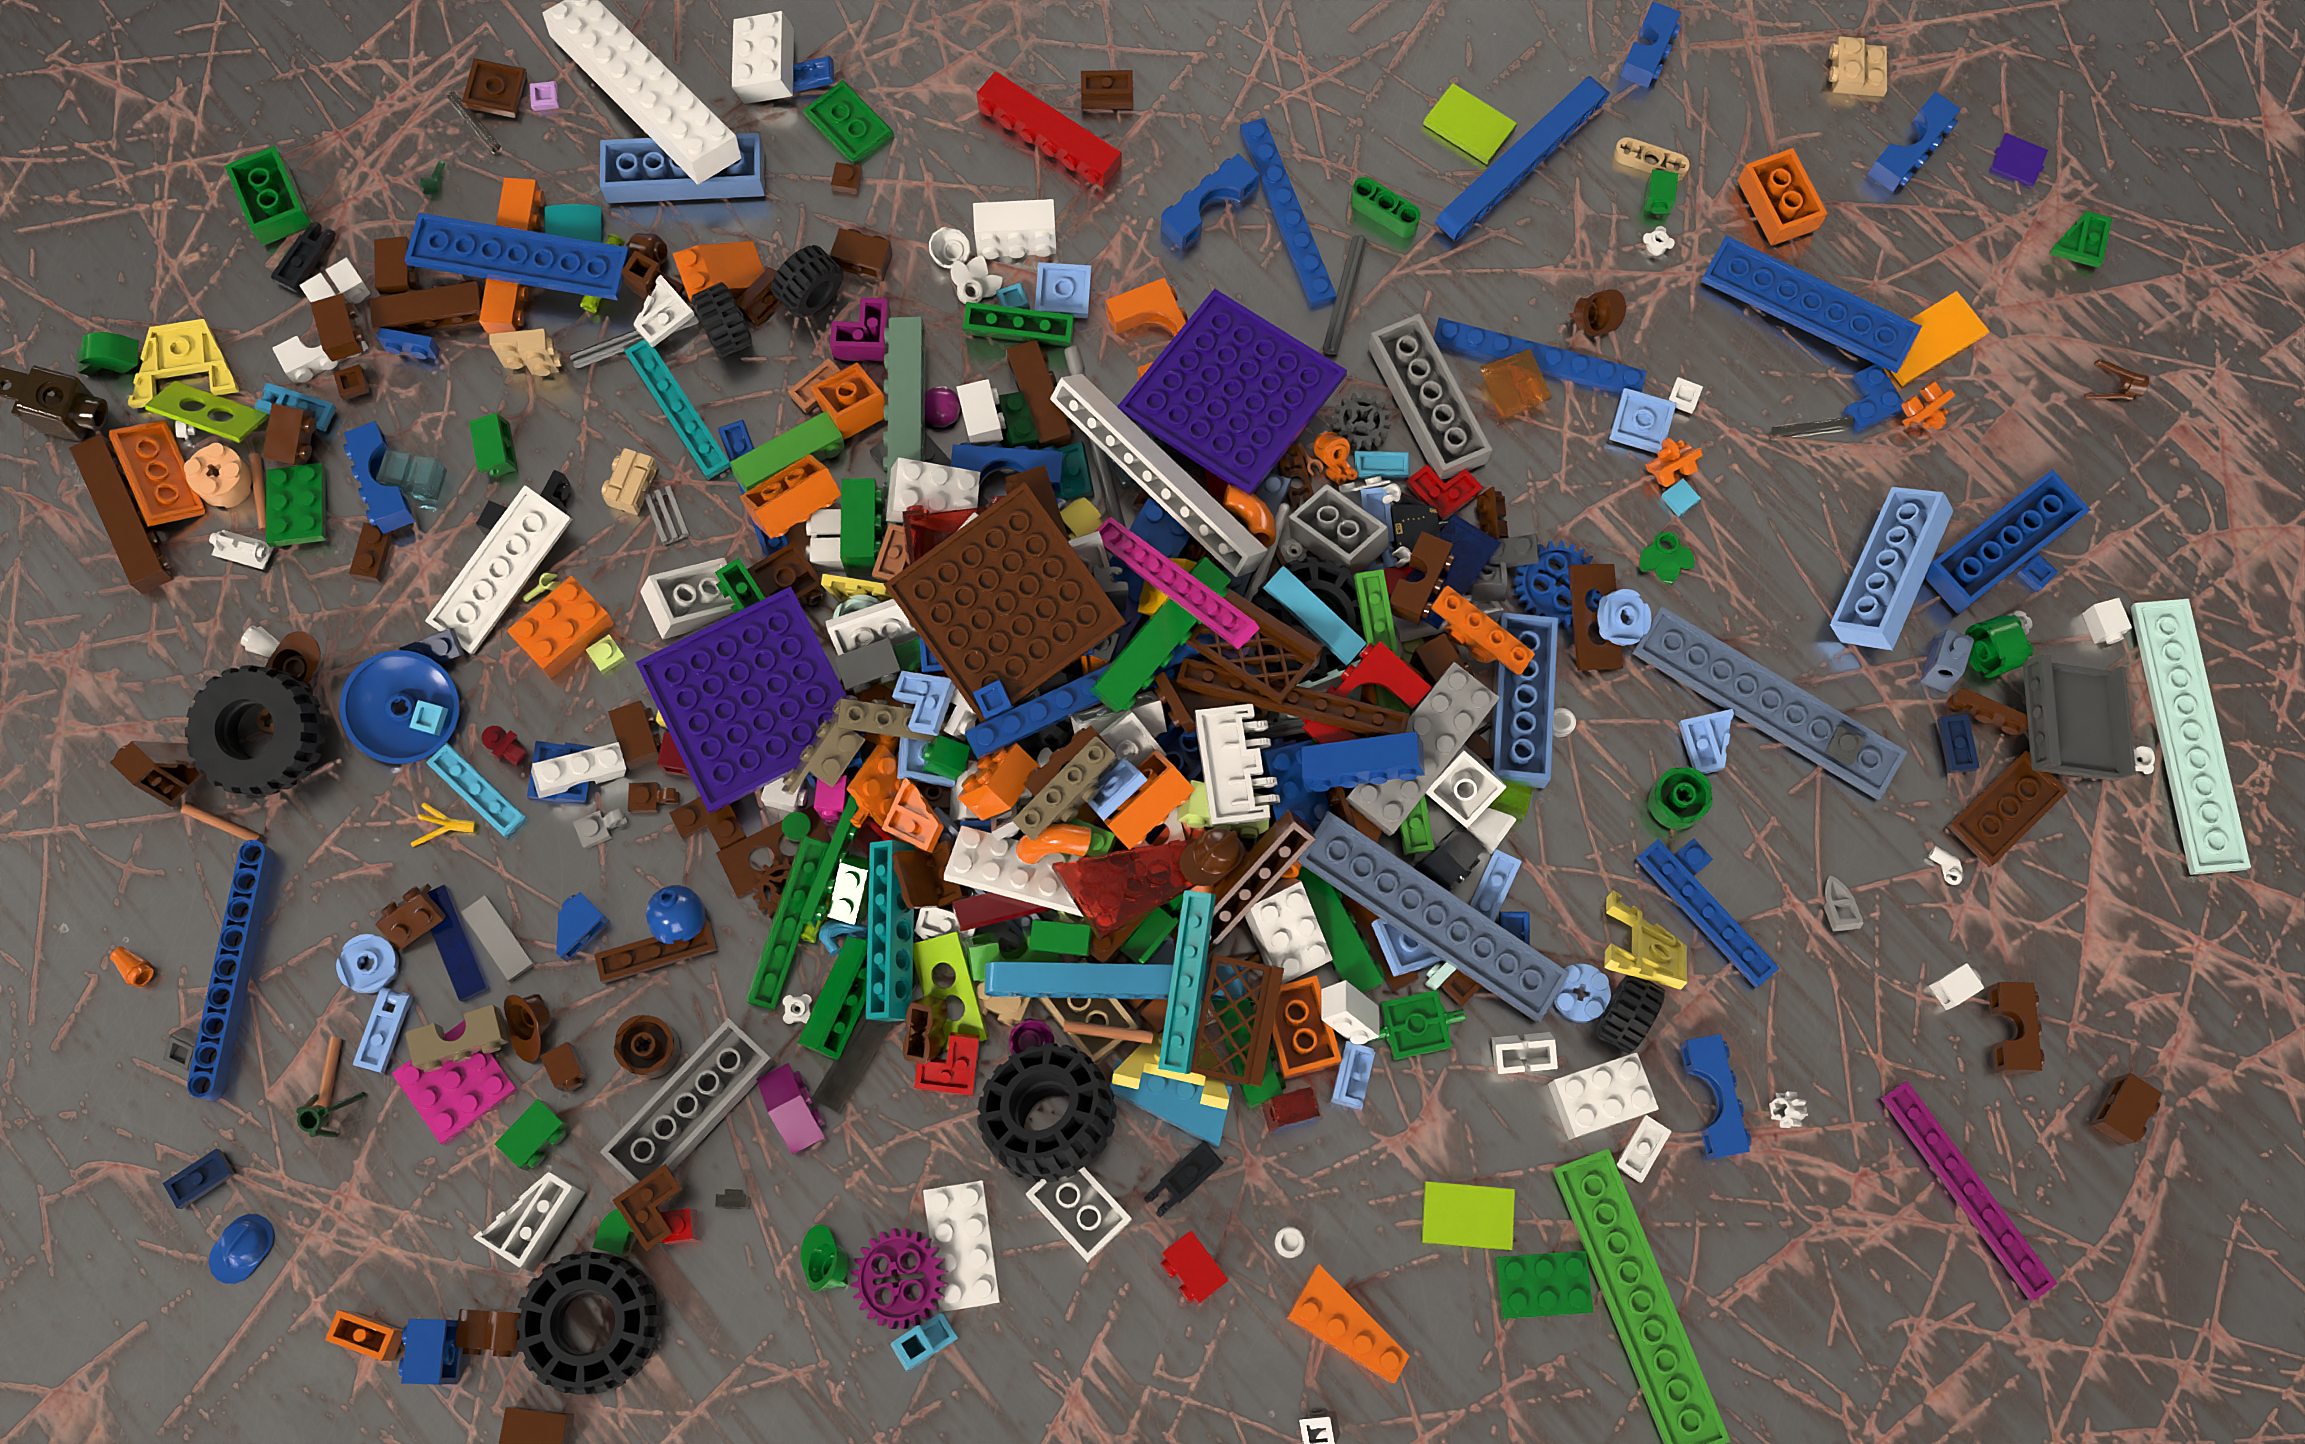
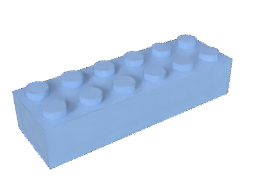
M1891 487L1830 624L1840 642L1893 651L1953 513V509L1944 492Z

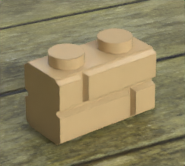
M624 448L621 455H617L614 458L612 464V471L614 472L611 479L606 480L602 487V495L608 506L634 515L639 514L645 500L644 495L648 493L658 469V465L652 456L639 454L636 451Z

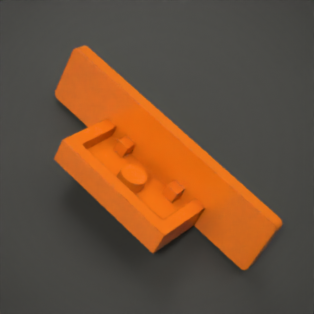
M1449 586L1443 588L1431 606L1433 611L1448 621L1443 630L1449 634V639H1452L1457 645H1463L1470 650L1471 656L1479 662L1487 664L1497 659L1513 673L1520 675L1535 655L1531 649Z

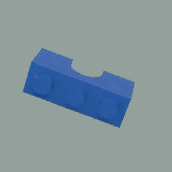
M1652 1L1638 34L1639 37L1648 40L1652 45H1642L1634 42L1620 77L1647 88L1652 78L1658 79L1663 68V64L1659 62L1661 58L1667 59L1673 45L1668 42L1670 38L1676 39L1682 25L1678 23L1681 15L1680 11Z

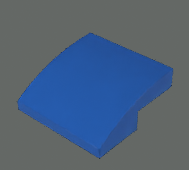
M536 741L532 764L593 749L594 746L565 742V745ZM530 773L527 798L586 803L589 781L576 784L568 788L566 792L539 798L532 773Z

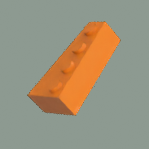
M1320 1264L1315 1265L1286 1319L1387 1382L1395 1384L1410 1356Z

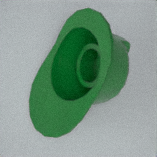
M822 1224L815 1225L804 1237L800 1252L801 1264L809 1289L817 1292L823 1288L845 1287L848 1284V1254L836 1245L834 1237L827 1226Z

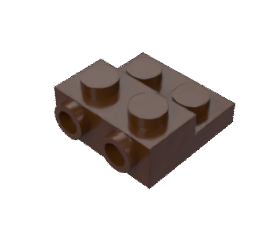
M795 541L747 569L765 598L791 586L802 607L807 603L809 605L818 603L822 600L823 593L826 592V589L821 585V579Z

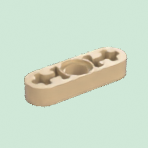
M1629 137L1620 139L1614 150V158L1620 164L1650 174L1652 169L1679 173L1678 181L1685 177L1690 166L1689 160L1682 154ZM1625 148L1630 149L1629 154H1624ZM1638 152H1642L1640 158H1636ZM1649 154L1656 156L1658 163H1648L1645 160V156ZM1667 160L1665 167H1662L1663 161ZM1674 164L1679 165L1678 171L1674 170Z

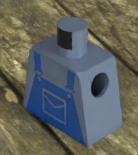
M1945 629L1933 637L1919 683L1947 692L1963 675L1974 639L1951 629Z

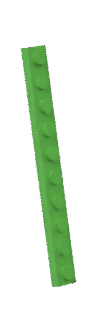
M1384 570L1356 573L1354 580L1365 641L1367 643L1366 646L1370 642L1375 645L1381 641L1399 657ZM1373 684L1377 706L1410 714L1409 709L1390 692L1379 685ZM1425 794L1399 826L1404 855L1435 850Z

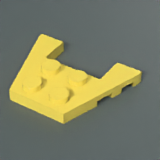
M205 319L149 327L140 358L142 360L139 373L135 375L133 381L135 388L133 395H129L128 405L132 409L145 407V404L157 395L156 379L209 371L210 391L214 396L239 392V387Z
M1612 890L1607 896L1606 913L1632 927V954L1611 943L1605 950L1604 967L1612 971L1681 990L1687 983V945L1658 923L1652 926L1642 918V911L1634 905L1631 909L1619 900L1622 896Z
M1154 1031L1152 1044L1142 1043L1113 1074V1084L1134 1089L1139 1088L1142 1072L1202 1085L1204 1087L1200 1104L1227 1110L1229 1094L1223 1079L1191 1072L1190 1074H1183L1158 1069L1163 1033L1158 1034ZM1202 1042L1200 1049L1205 1047L1207 1044ZM1209 1048L1199 1054L1198 1068L1209 1070L1218 1064ZM1219 1067L1214 1070L1217 1072H1221Z

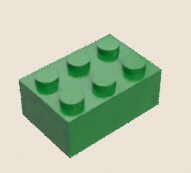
M276 146L224 165L250 230L262 246L304 230L312 223L289 166Z
M875 478L841 479L840 559L847 577L872 576L882 546V537L885 535L882 515L886 504L885 499H883L882 488L877 487Z

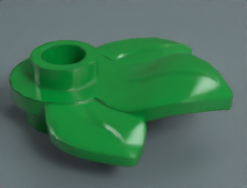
M1672 532L1657 534L1653 539L1652 545L1642 551L1639 560L1641 571L1655 570L1656 576L1666 585H1671L1677 579L1680 568L1692 569L1695 564L1694 555L1691 550L1680 545L1678 537ZM1661 543H1667L1670 549H1664Z

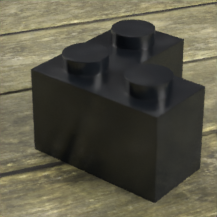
M1460 823L1436 845L1435 850H1432L1413 868L1450 892L1452 889L1450 885L1455 880L1460 884L1472 873L1471 870L1481 861L1478 856L1484 848Z

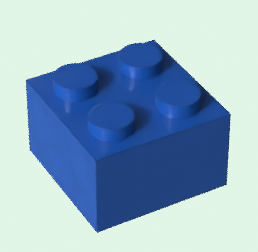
M408 1320V1325L404 1327L402 1342L406 1344L405 1354L401 1358L398 1368L399 1376L402 1377L401 1384H457L461 1348L454 1347L458 1320Z

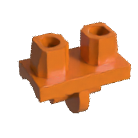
M1934 381L1920 389V393L1927 401L1924 405L1917 395L1910 397L1901 404L1907 415L1902 420L1905 427H1909L1914 422L1919 423L1924 419L1926 421L1922 424L1926 429L1932 427L1939 430L1946 425L1945 416L1948 414V411L1945 408L1940 410L1938 408L1952 399L1955 394L1951 389L1944 392L1938 383Z
M1666 438L1661 443L1662 450L1657 452L1658 457L1645 464L1647 471L1655 475L1658 483L1668 487L1675 483L1674 471L1677 469L1684 475H1690L1698 471L1697 459L1703 455L1700 448L1694 449L1687 442L1684 443L1682 440L1674 442L1673 439Z

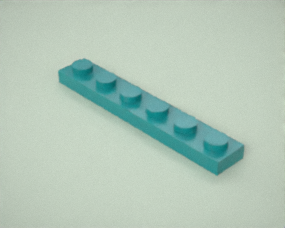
M643 339L624 350L707 480L730 468V462L656 349L652 348Z
M1184 890L1158 1066L1160 1070L1190 1074L1216 899L1215 894Z

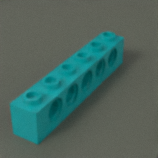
M895 840L870 843L866 1019L887 1022L906 1021L907 1009L912 1002L914 909L908 908L902 898V889L893 867L892 854L897 851H915V845Z

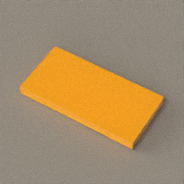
M1958 291L1909 320L1922 327L1898 372H1890L1901 386L1904 387L1982 339L1990 331Z

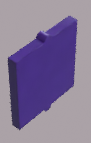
M2005 133L2000 146L1994 151L1996 155L1990 170L2033 187L2039 172L2044 169L2043 162L2048 150Z

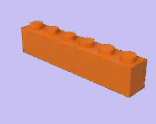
M504 177L496 221L497 226L533 232L540 229L541 219L539 210L544 205L545 196L544 191L540 189L536 180ZM486 279L479 319L486 333L496 334L519 331L520 326H523L525 321L523 306L529 297L527 285Z

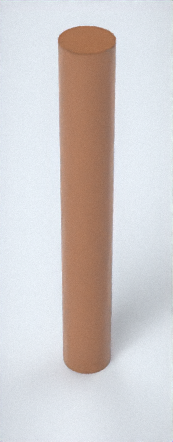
M259 453L249 454L259 531L266 532V491L261 455Z
M185 802L181 808L182 813L244 840L263 841L264 835L191 803Z
M1069 1020L1064 1021L1063 1032L1152 1044L1153 1032Z
M330 1037L317 1101V1105L327 1107L330 1104L342 1038Z

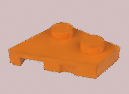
M904 778L881 829L932 853L944 825L915 783Z

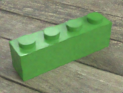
M825 411L731 461L733 475L746 493L808 454L812 455L819 462L826 458L837 456L841 450L845 449L843 436Z

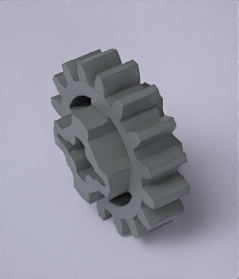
M1363 392L1361 398L1352 393L1350 401L1346 397L1342 398L1341 405L1335 406L1334 412L1336 414H1333L1331 421L1335 423L1332 431L1335 433L1340 432L1338 436L1347 439L1350 446L1354 444L1356 451H1359L1362 445H1365L1367 451L1371 449L1372 443L1379 446L1381 438L1386 439L1387 430L1390 429L1391 421L1387 420L1389 419L1390 411H1383L1385 403L1377 404V396L1375 395L1371 399H1367L1366 392ZM1345 414L1347 415L1348 420L1346 425L1344 424L1343 420ZM1376 418H1378L1379 422L1378 429L1375 428L1376 424L1374 423Z

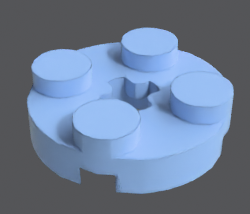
M1621 589L1613 591L1600 599L1597 617L1600 627L1599 633L1603 639L1610 640L1616 645L1625 646L1639 642L1642 636L1648 633L1651 626V611L1648 604L1643 603L1642 599L1638 597L1641 596L1638 592L1631 589ZM1622 610H1624V615L1628 616L1629 618L1628 621H1625L1624 623L1622 622L1620 615L1622 614Z
M362 934L349 940L342 948L344 950L336 963L337 974L341 982L358 993L369 994L378 992L382 987H387L391 981L395 980L399 973V958L394 946L384 938L372 934ZM366 957L375 961L372 969L369 971L361 969V965L365 963L364 958Z
M1575 964L1567 966L1565 970L1569 972V975L1553 1000V1004L1555 1003L1559 1013L1565 1019L1575 1023H1586L1598 1018L1605 1011L1611 998L1608 977L1591 965ZM1580 986H1583L1585 991L1588 992V997H1584L1582 1001L1577 1000L1578 995L1573 993V990L1578 989Z

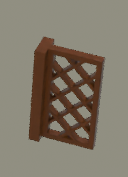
M1227 588L1229 591L1223 598L1253 619L1260 629L1254 634L1255 639L1249 640L1237 649L1239 659L1227 660L1222 656L1221 650L1236 648L1228 642L1219 643L1218 634L1201 623L1192 632L1186 644L1281 705L1310 669L1314 670L1319 664L1322 647ZM1213 633L1215 644L1204 645L1197 639L1202 634ZM1273 645L1278 648L1279 654L1263 656L1262 646ZM1257 646L1259 657L1243 658L1241 648ZM1297 660L1303 664V667L1300 670L1287 671L1285 661ZM1281 661L1283 672L1267 673L1265 663ZM1260 664L1262 674H1249L1245 670V665ZM1284 679L1286 687L1279 693L1269 686V680Z
M1212 954L1195 1038L1191 1073L1255 1087L1262 1086L1284 968ZM1218 962L1229 964L1236 974L1223 984L1216 975ZM1236 966L1245 967V969L1239 972ZM1250 969L1263 971L1261 984L1251 990L1242 975ZM1239 978L1248 993L1233 1001L1224 986ZM1215 980L1218 984V987L1212 990L1213 983ZM1221 989L1230 1004L1216 1013L1210 1004V998L1212 994ZM1258 989H1260V990H1259L1258 999H1257L1256 996L1254 995V992L1257 991ZM1250 995L1256 1005V1010L1253 1015L1245 1019L1236 1004ZM1233 1007L1242 1022L1228 1031L1220 1020L1219 1015ZM1209 1009L1213 1016L1206 1020ZM1254 1018L1251 1029L1248 1022ZM1215 1019L1224 1034L1210 1043L1204 1034V1028L1207 1023ZM1244 1025L1250 1034V1040L1248 1044L1239 1049L1230 1034ZM1227 1037L1236 1052L1221 1060L1213 1045ZM1203 1038L1207 1045L1200 1049ZM1209 1048L1218 1064L1209 1070L1198 1068L1199 1054ZM1248 1048L1247 1056L1245 1058L1242 1051ZM1239 1055L1245 1064L1243 1076L1231 1075L1224 1063ZM1221 1066L1225 1073L1214 1070Z

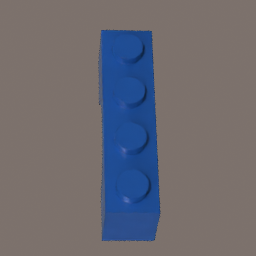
M1935 91L1912 121L1918 132L1919 141L1908 146L1891 143L1875 161L1868 175L1892 192L1900 184L1904 187L1914 175L1911 170L1914 167L1919 169L1929 157L1926 154L1930 149L1934 152L1944 139L1941 135L1944 132L1949 134L1956 126L1958 120L1955 118L1961 109Z
M1239 153L1232 159H1226L1215 173L1206 175L1198 187L1193 191L1188 190L1176 205H1171L1163 211L1161 215V230L1183 250L1201 235L1202 220L1200 212L1205 205L1217 199H1230L1240 203L1258 188L1260 174Z
M376 421L344 432L347 444L343 445L348 458L350 460L353 459L354 466H351V470L357 482H361L362 487L358 491L365 504L368 503L369 510L366 511L371 525H377L385 534L415 522L408 499L398 486H384L378 483L379 471L383 464L392 457V453L386 436Z
M964 442L960 445L953 444L950 467L980 472V487L983 480L994 471L1012 469L1023 472L1045 465L1053 492L1061 493L1064 461L1063 452H1058L1053 448L1031 450L1025 446H1017L1013 449L1003 448L997 444L983 447Z
M1721 1034L1684 1041L1680 1044L1686 1072L1697 1075L1707 1081L1717 1098L1716 1115L1713 1121L1701 1131L1707 1159L1713 1160L1750 1152L1751 1136L1749 1130L1744 1128L1742 1120L1744 1107L1742 1101L1737 1099L1734 1087H1737V1079L1734 1071L1729 1068L1727 1058L1730 1057V1051L1727 1042L1723 1041Z

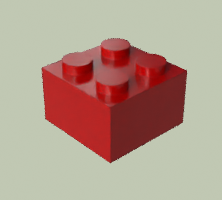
M1192 1230L1161 1254L1164 1260L1160 1265L1170 1278L1176 1275L1182 1284L1178 1289L1188 1303L1194 1300L1198 1305L1229 1281Z

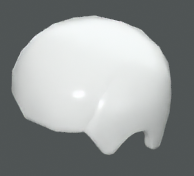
M942 227L932 234L929 241L930 255L934 262L943 268L951 269L955 260L965 264L971 253L969 240L957 229Z

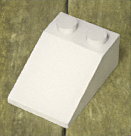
M725 558L648 576L640 592L662 640L691 632L733 613L731 606L735 605L732 598L730 596L724 598L716 586L720 580L715 572L727 565Z

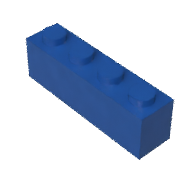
M1417 731L1301 747L1303 781L1310 790L1317 792L1327 791L1330 787L1338 786L1353 788L1358 786V784L1369 782L1372 784H1383L1387 780L1392 779L1408 781L1415 779L1417 776L1425 775L1423 742Z

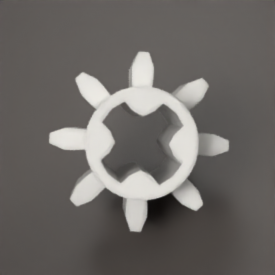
M1797 1092L1776 1093L1777 1099L1769 1103L1772 1114L1771 1119L1780 1120L1781 1128L1802 1126L1801 1120L1808 1116L1805 1105L1807 1101L1797 1099Z

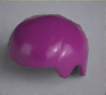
M933 387L925 393V421L933 427H946L957 421L962 408L956 392L947 387Z
M1032 1018L1017 1023L1009 1036V1048L1012 1054L1016 1052L1019 1054L1025 1051L1027 1047L1033 1045L1041 1047L1045 1043L1055 1042L1050 1027L1043 1021Z

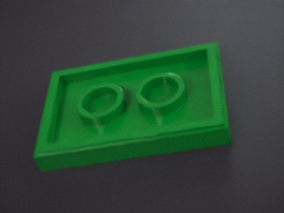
M844 80L840 81L803 110L804 115L853 165H857L894 136L893 130Z

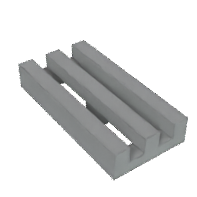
M670 485L666 486L665 490L660 491L658 489L652 495L649 493L644 495L664 546L690 536ZM664 497H669L682 531L680 533H676L664 502ZM656 500L659 502L671 533L669 537H666L653 502Z

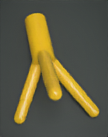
M423 803L422 807L434 816L419 814L418 818L444 826L412 841L411 846L415 847L449 830L474 833L476 822L450 819L429 804Z

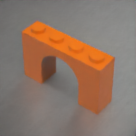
M1165 277L1105 300L1106 314L1116 334L1142 324L1156 323L1168 328L1176 336L1188 321L1184 308L1178 307L1176 302L1178 298L1172 285L1168 286ZM1153 362L1137 368L1138 381Z

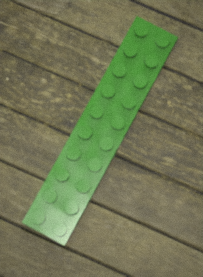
M1610 1149L1602 1150L1552 1169L1663 1443L1725 1444L1731 1442Z

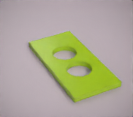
M178 381L171 383L145 404L146 410L238 443L268 418V414L220 396H214L211 393ZM191 401L200 402L205 405L199 411H186L180 408L182 404ZM223 411L231 413L233 418L228 421L218 422L211 420L209 415L214 412Z
M959 931L913 943V960L924 997L931 996L945 999L949 995H955L965 1005L963 1017L959 1020L947 1018L942 1028L945 1037L943 1051L948 1050L950 1032L980 1035L979 1042L989 1039ZM939 963H948L955 970L956 979L949 988L939 986L934 980L933 971Z

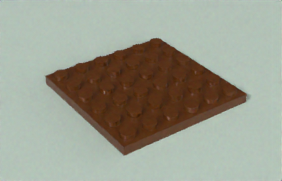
M1025 482L883 584L981 723L988 720L984 718L973 692L1000 680L1012 706H1014L1127 624Z

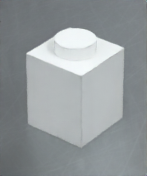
M2120 598L2094 604L2082 613L2095 644L2106 641L2107 644L2118 642L2124 639L2123 634L2132 628Z
M1967 963L1929 985L1945 1010L1959 1005L1984 989V986L1981 984L1980 975L1975 969L1970 968Z

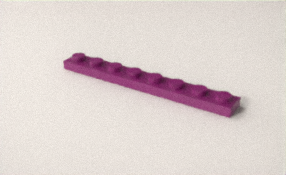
M1902 1082L1882 1096L1880 1099L2029 1301H2035L2057 1285L2056 1280L1909 1082Z

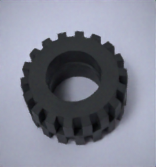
M809 245L795 252L780 266L772 280L771 292L795 317L804 318L822 309L835 296L844 278L843 270L820 246Z
M723 282L692 295V304L715 352L721 358L752 345V337L729 288Z
M1626 975L1614 991L1605 1011L1602 1013L1597 1025L1596 1035L1626 1053H1631L1641 1044L1652 1027L1664 1002L1665 990L1648 980Z

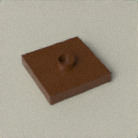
M474 58L462 99L463 107L515 118L527 76L526 69Z

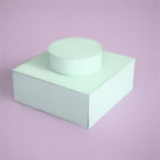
M1438 962L1426 974L1430 979L1425 983V986L1430 991L1436 990L1456 968L1447 962L1443 966Z

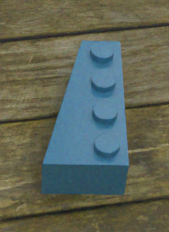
M1116 1060V1064H1115L1114 1071H1115L1124 1061ZM1142 1072L1138 1089L1113 1084L1111 1080L1110 1087L1118 1098L1151 1113L1217 1149L1219 1148L1227 1110L1200 1104L1204 1086ZM1226 1086L1227 1092H1228V1094H1229V1100H1230V1095H1231L1232 1087H1231V1086Z

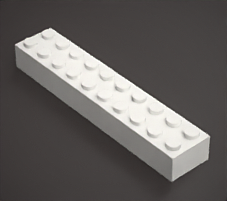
M564 0L542 12L550 37L697 185L741 159L736 135L600 1Z

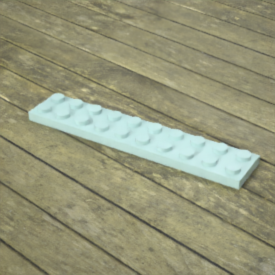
M2189 599L2134 603L2130 606L2189 873L2193 875L2247 870L2251 868Z

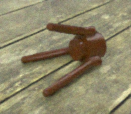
M2098 359L2094 362L2096 367L2122 376L2119 381V388L2123 389V393L2085 394L2084 399H2126L2132 401L2135 395L2141 397L2146 392L2149 377Z

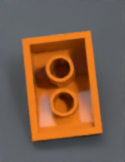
M753 241L702 244L672 253L692 307L693 294L720 282H723L729 288L734 300H736L764 272Z

